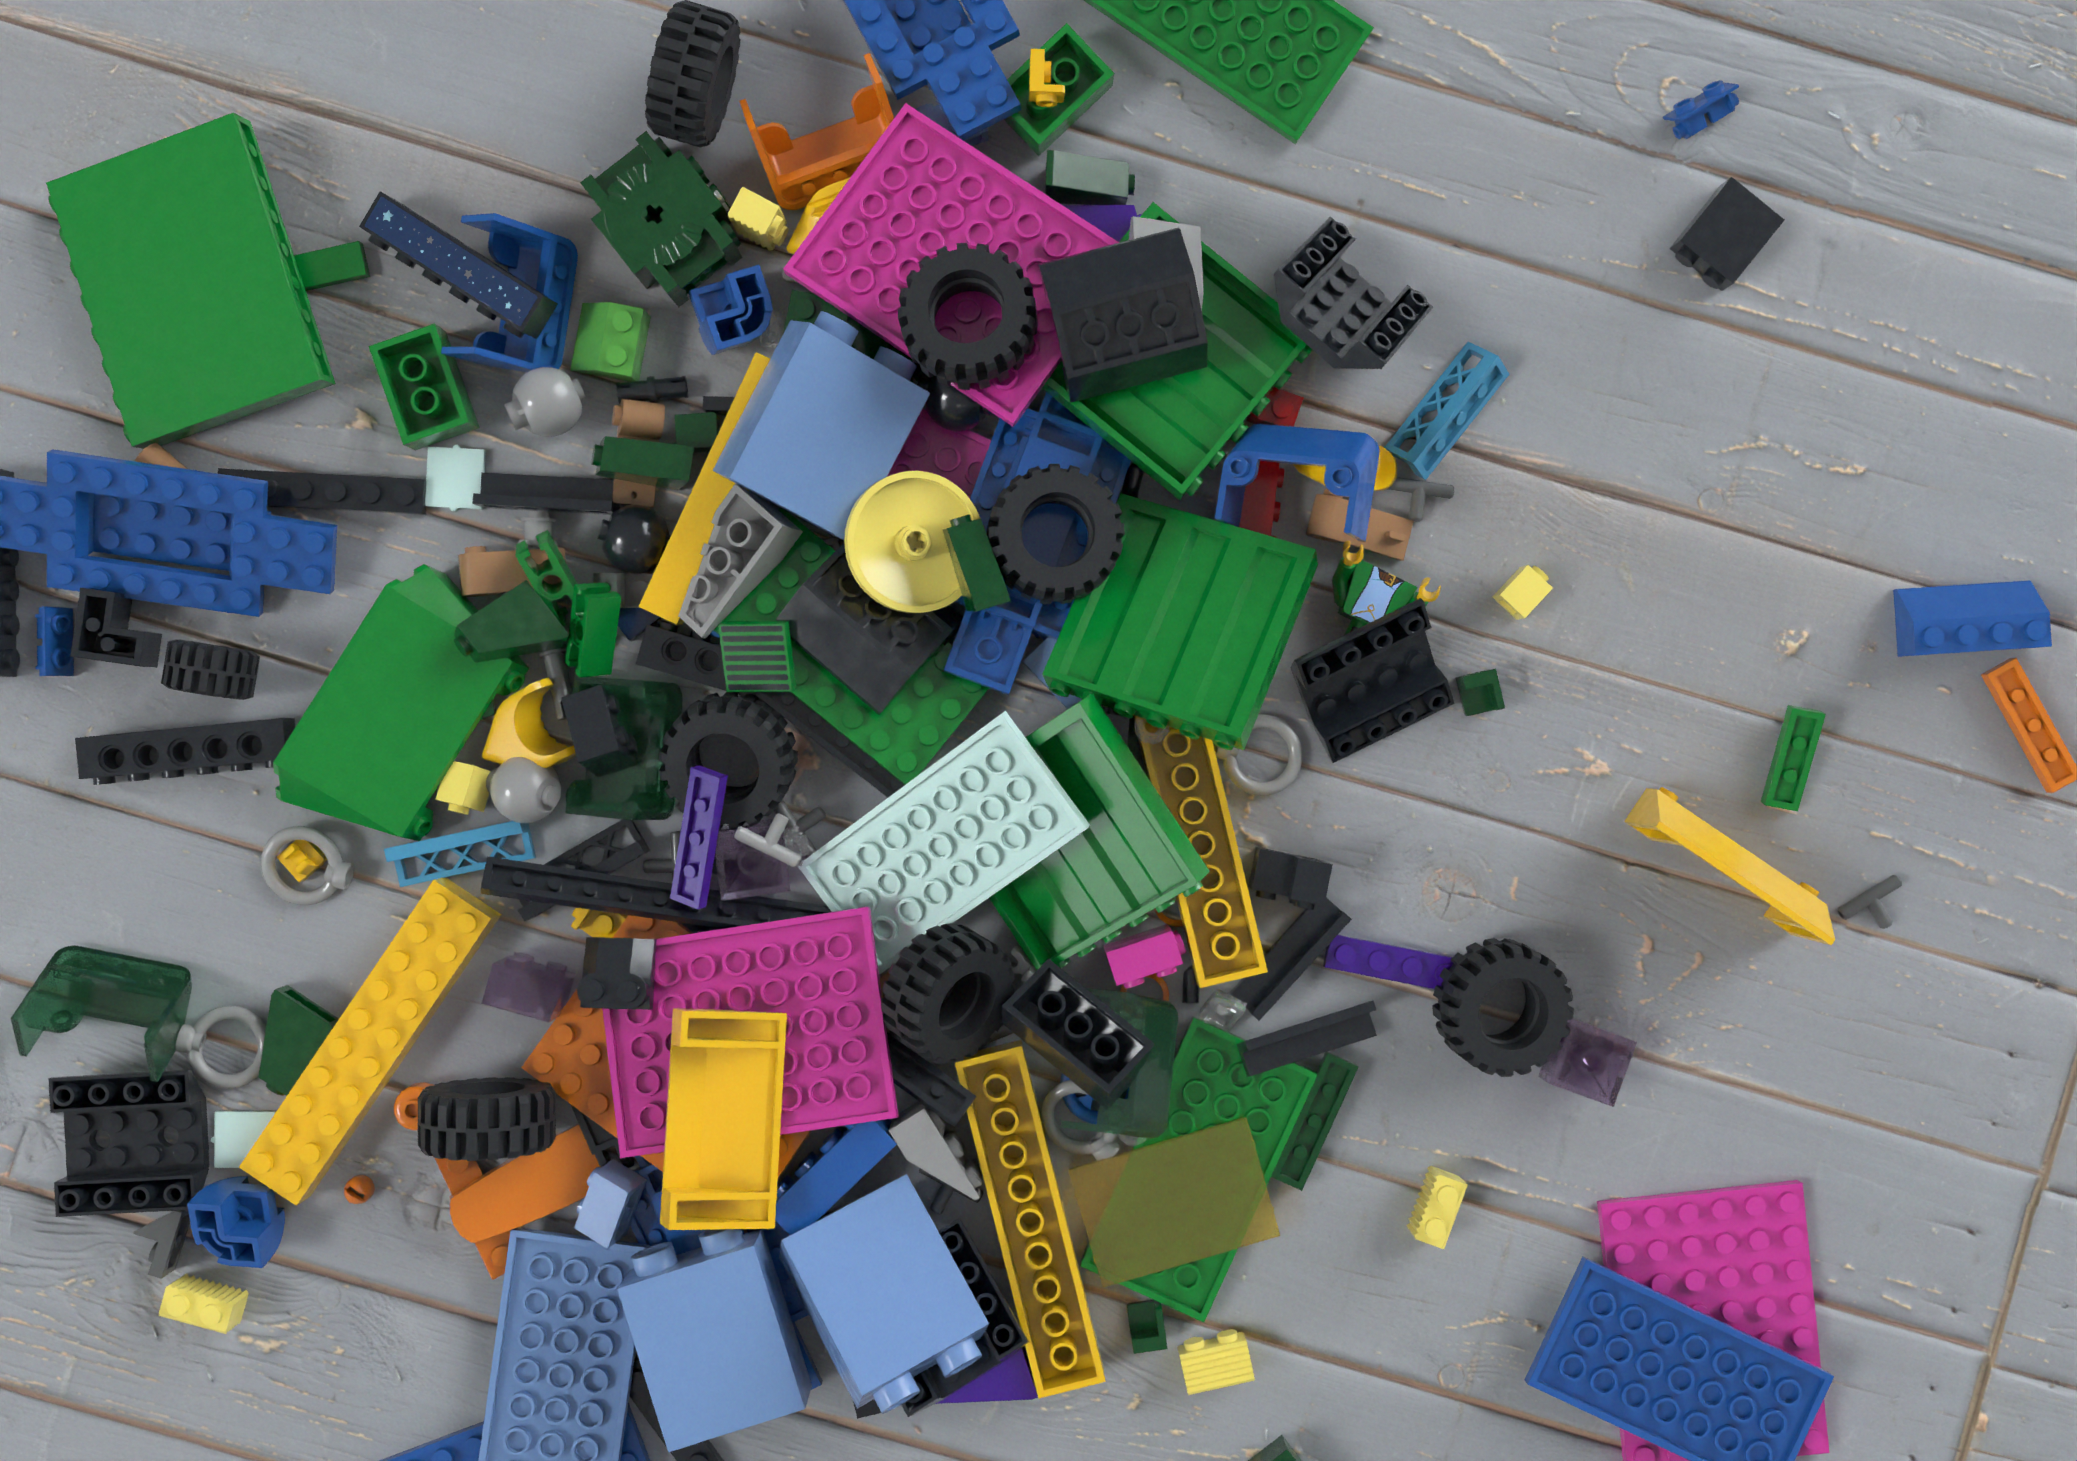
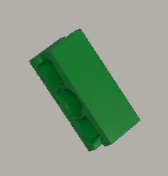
M546 530L536 535V539L541 551L545 549L548 560L537 564L532 558L525 540L516 544L515 556L536 593L562 626H565L566 614H569V611L566 607L559 608L556 600L564 595H568L573 601L574 584L578 583L549 531ZM548 575H556L561 581L557 584H549L543 579Z
M607 582L574 584L565 663L569 667L576 666L575 673L579 678L612 675L621 596L616 591H610L611 586Z

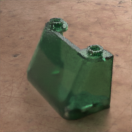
M575 676L573 694L602 685L608 692L616 695L621 709V713L616 714L619 725H623L628 734L632 733L638 746V753L634 754L637 765L601 777L595 776L586 769L585 779L574 780L566 791L565 813L624 820L668 819L674 811L676 797L669 798L664 790L669 783L667 780L662 781L660 779L659 769L664 763L660 762L658 758L659 750L664 745L662 740L666 732L682 714L683 699L680 687L675 683L599 677L579 678Z

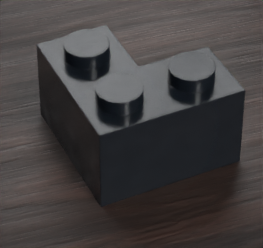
M80 588L70 657L157 668L162 634L128 629L132 599L124 598V594Z
M602 685L561 697L578 763L597 777L637 765L634 754L638 753L637 742L632 733L628 734L625 727L619 725L616 714L621 713V709L614 693L611 694Z
M1256 847L1248 887L1256 890L1255 896L1276 900L1277 894L1289 898V903H1292L1293 906L1314 910L1315 904L1325 905L1333 864L1320 859Z

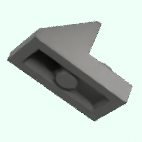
M593 573V583L607 582L611 586L610 591H616L621 596L620 608H640L639 604L653 574Z
M188 1210L172 1211L133 1232L135 1235L158 1241L154 1244L149 1254L148 1261L152 1263L148 1275L162 1279L176 1269L190 1225Z

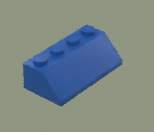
M2031 580L1893 590L1898 657L2052 647L2050 612Z

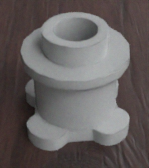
M528 511V517L521 518V522H524V540L527 542L528 547H539L536 535L546 530L552 536V523H556V519L549 518V512Z

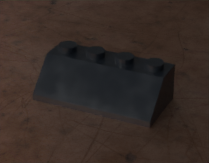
M1050 959L1002 1005V1024L1106 1110L1129 1088L1155 1048V1043Z

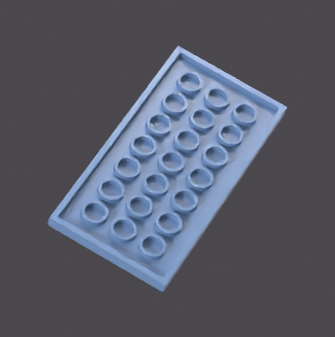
M519 1227L510 1230L478 1461H621L636 1348L617 1288L628 1272L634 1269L631 1256L650 1247V1245L618 1241L607 1249L587 1236Z

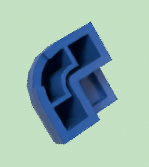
M760 265L728 273L723 281L692 289L688 293L700 325L698 328L699 333L711 355L748 345L759 339L769 326L773 312L772 300Z
M248 1176L230 1177L209 1184L187 1203L192 1234L196 1245L203 1244L210 1253L218 1257L217 1263L237 1267L263 1268L279 1247L284 1231L285 1208L276 1206L275 1193L266 1185L249 1184Z

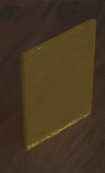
M1246 1117L1068 1169L1075 1191L1074 1196L1078 1201L1094 1256L1093 1262L1097 1266L1103 1288L1280 1236L1274 1215V1207L1270 1201L1255 1149L1256 1143L1253 1141Z

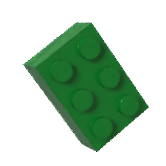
M1067 23L1040 48L1045 49V61H1051V84L1049 85H1065L1064 102L1057 103L1053 107H1041L1036 105V102H1029L1030 58L1007 79L1021 104V110L1004 120L1038 156L1113 86L1115 73Z
M434 323L368 346L404 446L416 451L480 428L455 357L441 354L442 347H451L445 330Z

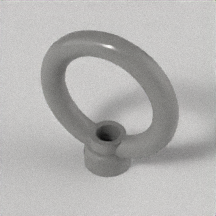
M1258 714L1253 729H1272L1279 733L1287 743L1289 760L1286 769L1279 777L1268 782L1253 781L1247 778L1237 765L1236 757L1239 749L1233 747V750H1225L1214 744L1216 758L1223 759V765L1228 777L1238 788L1249 794L1267 796L1284 790L1294 781L1302 764V746L1296 732L1288 723L1272 715Z
M293 826L277 832L266 843L261 856V870L269 888L281 899L297 905L317 904L328 899L337 888L347 890L354 875V864L342 860L341 853L335 843L321 831L310 827ZM292 840H305L315 844L324 852L328 860V866L324 876L325 883L321 887L313 891L303 892L292 889L281 880L276 870L275 860L279 849L284 844Z
M238 1006L219 1007L204 1014L194 1026L184 1024L181 1027L176 1041V1051L187 1053L191 1067L205 1082L222 1088L244 1086L255 1080L259 1075L266 1024L257 1014L248 1009ZM223 1020L243 1022L252 1029L257 1038L258 1051L255 1060L247 1069L236 1074H222L213 1070L206 1063L202 1054L207 1030Z
M1071 1080L1056 1085L1048 1092L1041 1107L1043 1128L1050 1140L1061 1149L1073 1154H1093L1099 1163L1112 1158L1120 1149L1119 1143L1115 1140L1120 1132L1122 1121L1117 1101L1106 1110L1108 1124L1105 1131L1097 1133L1090 1141L1074 1140L1066 1136L1058 1128L1054 1118L1055 1107L1060 1099L1069 1094L1087 1093Z

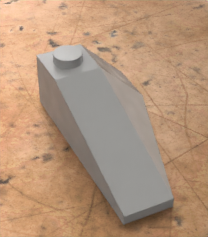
M736 483L714 513L711 522L714 524L710 539L708 544L704 543L700 554L704 555L697 575L691 579L679 613V617L701 638H706L783 560L803 532L779 510Z

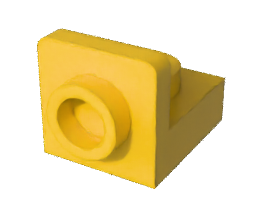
M1031 49L1029 102H1036V105L1041 107H1053L1057 103L1064 102L1065 85H1049L1051 84V61H1045V49Z
M575 908L571 915L575 918L571 927L575 930L581 929L591 937L613 938L627 916L624 914Z

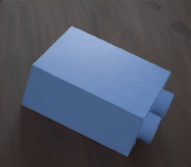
M820 311L814 324L790 320L712 471L827 533L844 540L847 520L854 504L870 486L887 477L930 393L910 381L917 369L916 364L880 346L874 359H871L851 347L858 334V330L843 320Z
M907 1174L781 1240L779 1259L857 1409L875 1399L881 1413H887L904 1404L920 1392L913 1379L919 1373L938 1364L944 1377L947 1378L960 1372L982 1357L975 1341L981 1339L989 1323Z
M741 1229L705 1230L698 1235L701 1248L679 1255L675 1254L672 1242H664L647 1247L631 1256L634 1269L628 1272L617 1288L668 1452L806 1408L812 1384L763 1229L745 1234L742 1233Z

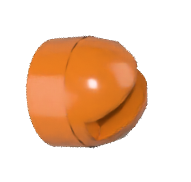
M356 1175L346 1183L344 1196L349 1203L362 1204L373 1196L375 1191L374 1183L366 1175ZM351 1188H353L355 1191L361 1194H364V1197L362 1198L361 1196L351 1191Z

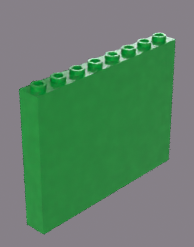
M233 112L46 182L50 194L48 197L49 204L56 213L61 227L59 235L67 246L71 258L70 269L78 280L82 292L80 296L81 302L88 312L93 326L91 333L99 345L103 357L102 367L110 378L114 391L112 395L113 401L120 410L124 421L123 432L132 447L145 449L154 443L163 446L336 384L251 121Z

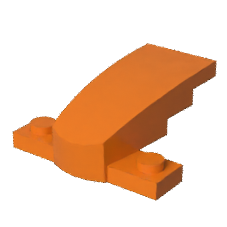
M579 1123L557 1134L551 1147L545 1151L535 1152L533 1155L510 1158L484 1175L476 1161L434 1158L451 1193L450 1215L453 1225L463 1238L475 1244L492 1280L505 1273L510 1230L540 1219L583 1199L589 1188L587 1180L595 1168L600 1167L595 1154L592 1155Z

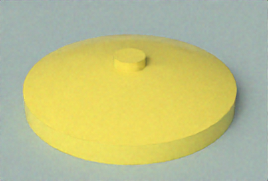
M906 471L879 480L859 497L847 520L844 544L846 559L852 575L863 591L872 599L892 610L905 613H924L950 605L959 599L962 593L943 529L951 527L949 520L970 514L972 521L981 519L977 509L970 498L957 485L937 474L923 471Z

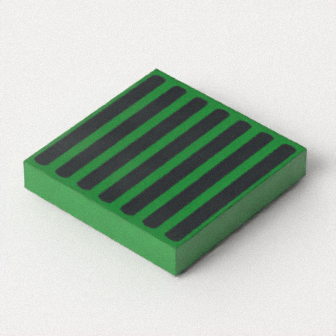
M789 620L722 621L718 624L727 692H792L796 689Z

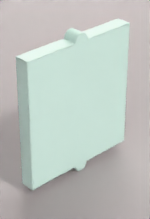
M454 445L453 448L428 447L425 506L450 508L454 512L458 511V509L483 510L482 507L472 504L473 493L480 494L481 472L485 473L486 450L461 448L459 445Z
M215 1111L214 1136L211 1138V1142L214 1143V1168H239L276 1111Z

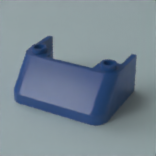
M496 213L463 215L461 223L490 232L488 250L496 263L507 266L508 272L552 299L558 305L537 339L527 334H524L522 339L503 328L506 322L500 319L499 333L492 331L481 332L474 339L473 347H442L441 354L484 366L529 372L540 367L560 369L578 261L576 246L568 238Z
M1267 424L1252 425L1242 435L1224 461L1215 519L1239 527L1245 486L1255 480L1260 461L1326 467L1324 482L1327 489L1336 496L1349 497L1344 533L1358 541L1366 542L1380 453L1379 445L1370 435L1362 432Z

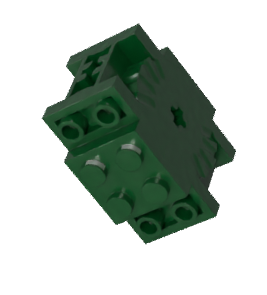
M645 131L635 139L639 145L597 178L590 174L580 183L601 209L591 220L646 289L658 281L679 308L689 300L687 295L690 290L697 288L727 263L733 266L743 258L738 250V247L742 244L729 226L731 221L727 212L731 207L714 183L709 187L707 186L710 181L695 158L691 155L686 159L680 150L672 155V152L660 137L653 140L649 133Z

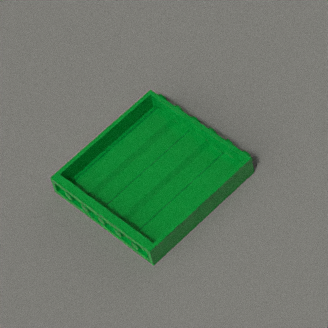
M1154 202L1140 216L1141 218L1179 223ZM1130 229L1119 243L1129 240ZM1202 241L1204 293L1202 316L1208 341L1206 368L1070 403L1062 371L1064 365L1063 361H1061L1042 387L1043 390L1178 500H1181L1186 493L1192 496L1204 482L1200 477L1208 466L1212 470L1218 466L1226 455L1222 450L1230 440L1236 443L1248 429V426L1244 424L1252 413L1257 417L1262 413L1271 401L1266 397L1274 387L1280 390L1292 376L1289 369L1297 360L1302 364L1313 351L1281 322L1278 302Z
M1121 493L1116 503L1119 504L1122 512L1120 522L1124 524L1125 535L1122 537L1121 544H1123L1121 555L1117 559L1116 566L1099 587L1095 588L1089 595L1074 600L1042 673L1049 690L1061 697H1068L1070 694L1081 698V700L1093 693L1100 705L1113 708L1117 714L1123 717L1133 718L1135 715L1146 719L1149 724L1157 728L1165 729L1166 726L1179 729L1182 735L1191 739L1203 737L1213 740L1216 746L1225 750H1233V747L1244 750L1318 567L1316 549Z
M1093 693L1025 737L1090 826L989 897L1036 970L1048 959L1062 969L1071 962L1069 957L1076 953L1079 958L1083 957L1097 947L1095 942L1103 939L1105 943L1111 941L1123 932L1121 927L1126 924L1133 928L1149 917L1147 912L1154 908L1158 913L1167 909L1176 902L1174 897L1180 893H1183L1185 897L1190 896L1203 886L1201 880L1210 872Z

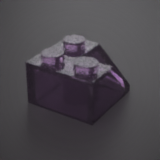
M773 819L761 820L753 826H749L746 822L742 827L765 837ZM724 825L719 830L714 858L721 901L791 891L788 865L734 839L737 829H729V825ZM784 831L777 843L785 847Z
M514 952L513 956H506L492 964L481 1004L551 1022L560 1016L561 1010L568 1002L576 973L567 971V966L564 964L548 961L544 965L533 962L535 957L532 955Z
M1573 1017L1572 1020L1567 1021V1027L1571 1028L1568 1037L1561 1038L1558 1044L1561 1046V1049L1556 1055L1550 1053L1546 1057L1548 1062L1541 1067L1538 1077L1551 1085L1614 1107L1637 1042L1624 1035Z

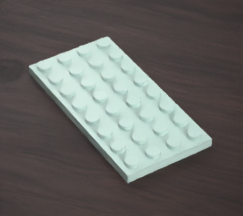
M1004 711L798 864V868L831 912L870 907L879 974L891 967L892 963L895 964L898 961L900 951L904 947H909L912 944L911 940L918 934L925 935L926 930L929 928L941 927L943 924L955 922L1085 831L1090 824L1007 712Z

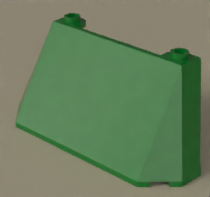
M426 564L414 569V576L403 582L395 579L385 585L274 760V773L279 776V786L275 788L276 798L292 805L401 838L421 841L422 837L426 836L433 827L432 820L434 814L426 806L496 694L506 696L519 690L525 681V675L529 667L519 656L475 663L470 655L465 657L454 643L456 638L454 633L459 623L478 612L477 608L467 597H462L461 590L452 582L448 575Z

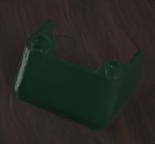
M76 945L63 947L52 956L10 1018L20 1056L27 1057L43 1031L53 1033L68 1032L80 1023L83 1016L145 1027L148 1029L144 1035V1048L151 1081L158 1082L176 1051L177 1037L186 1021L192 990L190 971L180 965Z
M1086 988L1101 1001L1110 1002V1008L1155 1043V1048L1129 1086L1128 1099L1118 1098L1108 1110L1101 1105L1098 1111L1097 1124L1062 1120L1061 1128L1147 1139L1157 1138L1164 1133L1168 1123L1178 1012L1173 1004L1165 1000L1127 992Z

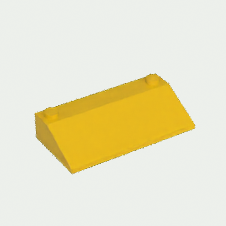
M1660 787L1659 790L1646 788L1625 819V823L1652 841L1683 846L1769 904L1770 907L1763 916L1789 934L1832 946L1835 936L1828 906L1817 898L1819 892L1804 882H1800L1799 885L1678 804L1676 801L1679 797L1663 787Z
M673 1008L660 1224L668 1230L775 1229L787 1013Z

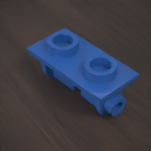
M1722 80L1712 82L1702 89L1703 93L1695 98H1687L1676 103L1673 106L1674 110L1663 116V119L1675 121L1676 126L1673 127V133L1677 139H1688L1708 127L1704 114L1707 113L1709 121L1714 123L1735 111V106L1739 104V99L1732 91L1739 88V85L1723 83Z
M39 607V614H35V618H37V639H42V645L37 646L36 669L39 670V676H74V657H70L73 642V608Z

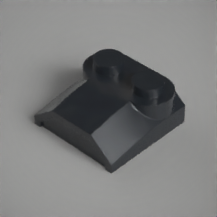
M586 937L583 974L577 987V995L581 1001L580 1007L652 1010L656 939Z

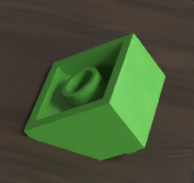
M611 302L582 303L570 370L627 382L639 381L651 316L644 308Z

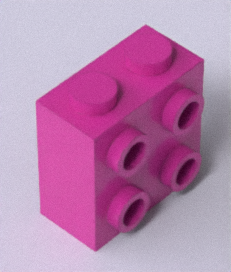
M1168 924L1103 945L1116 985L1124 984L1125 988H1131L1144 983L1143 977L1154 973L1157 974V977H1164L1177 972L1176 966L1183 964L1181 955L1186 953L1180 933L1177 930L1172 931Z

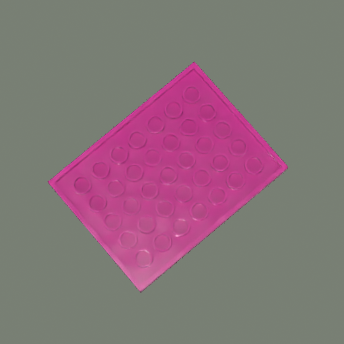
M905 103L783 270L786 275L911 358L898 320V309L901 307L899 295L902 288H908L906 278L910 271H920L918 262L925 256H929L931 260L937 257L936 250L944 246L947 247L948 251L956 250V243L967 242L968 249H976L977 244L980 243L988 245L989 251L992 254L998 249L1006 253L1009 263L1016 261L1023 269L1024 277L1029 278L1033 288L1038 327L1037 334L1033 337L1034 346L1030 354H1024L1025 363L1018 370H1015L1013 367L1008 370L1009 378L1001 383L996 377L989 380L990 387L980 389L979 383H971L970 390L959 389L956 382H951V385L1014 427L1062 361L1050 305L1046 300L1038 264L1119 242ZM976 291L958 293L941 305L935 316V326L942 336L958 343L977 342L989 336L998 327L1002 319V309L1000 304L987 294Z
M870 907L656 939L653 1009L602 1008L620 1158L664 1152L673 1008L787 1013L780 1135L898 1117L887 1029L883 1020L884 1013L881 1008L882 992Z
M1793 1180L1597 1201L1603 1266L1821 1368L1802 1182ZM1824 1400L1797 1456L1830 1453ZM1620 1428L1623 1461H1689Z

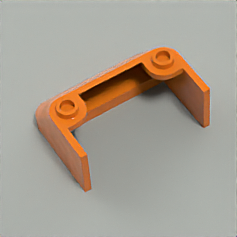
M870 53L863 56L873 84L858 90L854 94L851 106L855 117L791 140L787 129L779 123L771 122L756 127L746 98L739 101L776 200L782 208L786 210L803 208L807 206L813 195L820 189L850 178L893 121L894 116L883 82Z

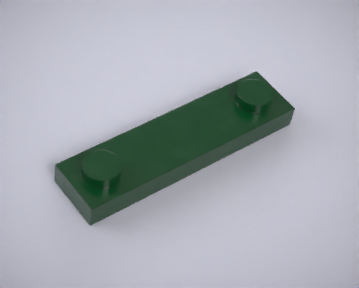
M1330 1052L1324 1053L1316 1071L1318 1074L1273 1171L1272 1178L1298 1190H1303L1359 1068L1356 1064Z

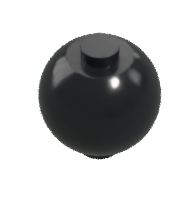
M925 373L920 376L917 386L930 393L925 402L926 411L939 426L951 431H965L976 427L985 419L986 415L992 414V412L952 385L947 387L940 384L937 376L934 375L929 378Z
M628 505L614 511L609 521L602 520L597 539L603 541L602 550L612 565L624 572L637 574L651 571L657 567L671 535H669L665 520L656 511L642 505Z

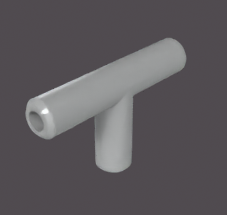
M780 813L775 815L765 837L742 826H739L734 834V839L792 867H797L801 860L800 854L777 844L789 821L788 817Z

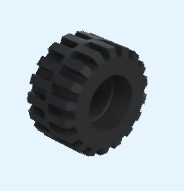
M172 640L167 643L161 684L169 689L246 700L254 697L260 656L253 651L186 640Z

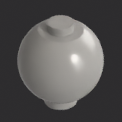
M540 367L527 372L518 380L513 390L512 401L504 404L515 430L525 427L533 434L543 437H554L566 433L577 423L582 412L580 400L586 397L577 378L571 381L568 374L559 369Z
M513 757L506 760L498 768L493 769L486 780V788L491 794L492 802L496 809L507 819L518 823H534L546 818L556 808L561 797V782L554 767L543 768L523 757Z

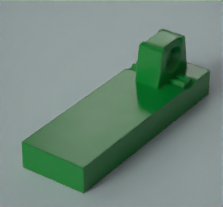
M360 241L294 255L305 291L370 277L364 245Z
M1792 705L1787 706L1761 803L1766 806L1798 811L1826 716L1825 713Z

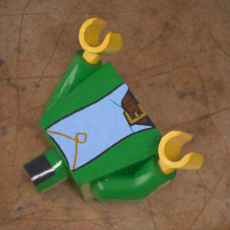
M1345 541L1343 544V557L1340 559L1332 577L1334 602L1339 606L1338 614L1351 620L1344 635L1419 598L1424 601L1425 607L1428 602L1435 601L1438 598L1441 585L1434 592H1429L1425 589L1430 581L1429 577L1422 580L1419 592H1416L1418 587L1362 560L1364 556V546L1362 544L1357 553L1348 552L1350 541Z

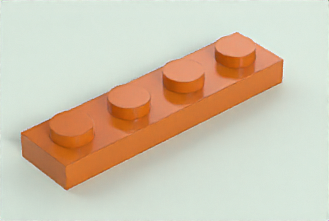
M2009 658L1981 674L2046 793H2054L2077 780V765L2018 659Z

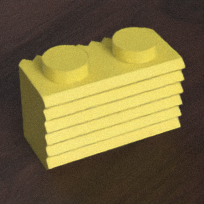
M744 187L740 189L728 212L729 219L738 235L742 234L744 238L755 241L756 245L761 244L762 248L767 247L768 251L773 250L776 245L781 246L788 234L789 228L786 227L787 222L780 206Z
M1430 1166L1427 1167L1429 1172L1425 1174L1426 1179L1422 1180L1424 1185L1420 1187L1422 1191L1418 1193L1420 1198L1415 1199L1417 1204L1413 1206L1415 1210L1411 1212L1413 1217L1408 1218L1410 1223L1406 1226L1416 1240L1444 1249L1468 1184L1458 1175Z
M185 1274L166 1286L159 1316L227 1334L232 1328L240 1324L249 1293L247 1290L242 1292L240 1288L235 1290L234 1286L229 1288L227 1284L224 1286L221 1283L215 1284L214 1280L209 1283L207 1279L202 1281L201 1277L196 1279L194 1275L189 1277L188 1274Z
M1230 1329L1219 1332L1217 1338L1204 1340L1203 1337H1193L1183 1342L1184 1345L1177 1347L1188 1395L1255 1381L1248 1345L1243 1332L1237 1333L1236 1330Z

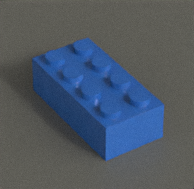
M885 1119L845 1125L846 1127L842 1131L835 1128L823 1140L824 1144L819 1148L820 1152L817 1155L811 1151L798 1164L799 1168L794 1172L795 1176L793 1178L786 1175L777 1184L775 1217L777 1223L789 1235H792L815 1223L897 1145L889 1132L892 1120Z

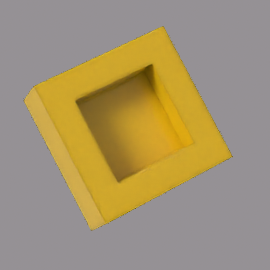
M295 840L277 856V859L299 883L304 882L327 861L325 854L318 846L305 840Z

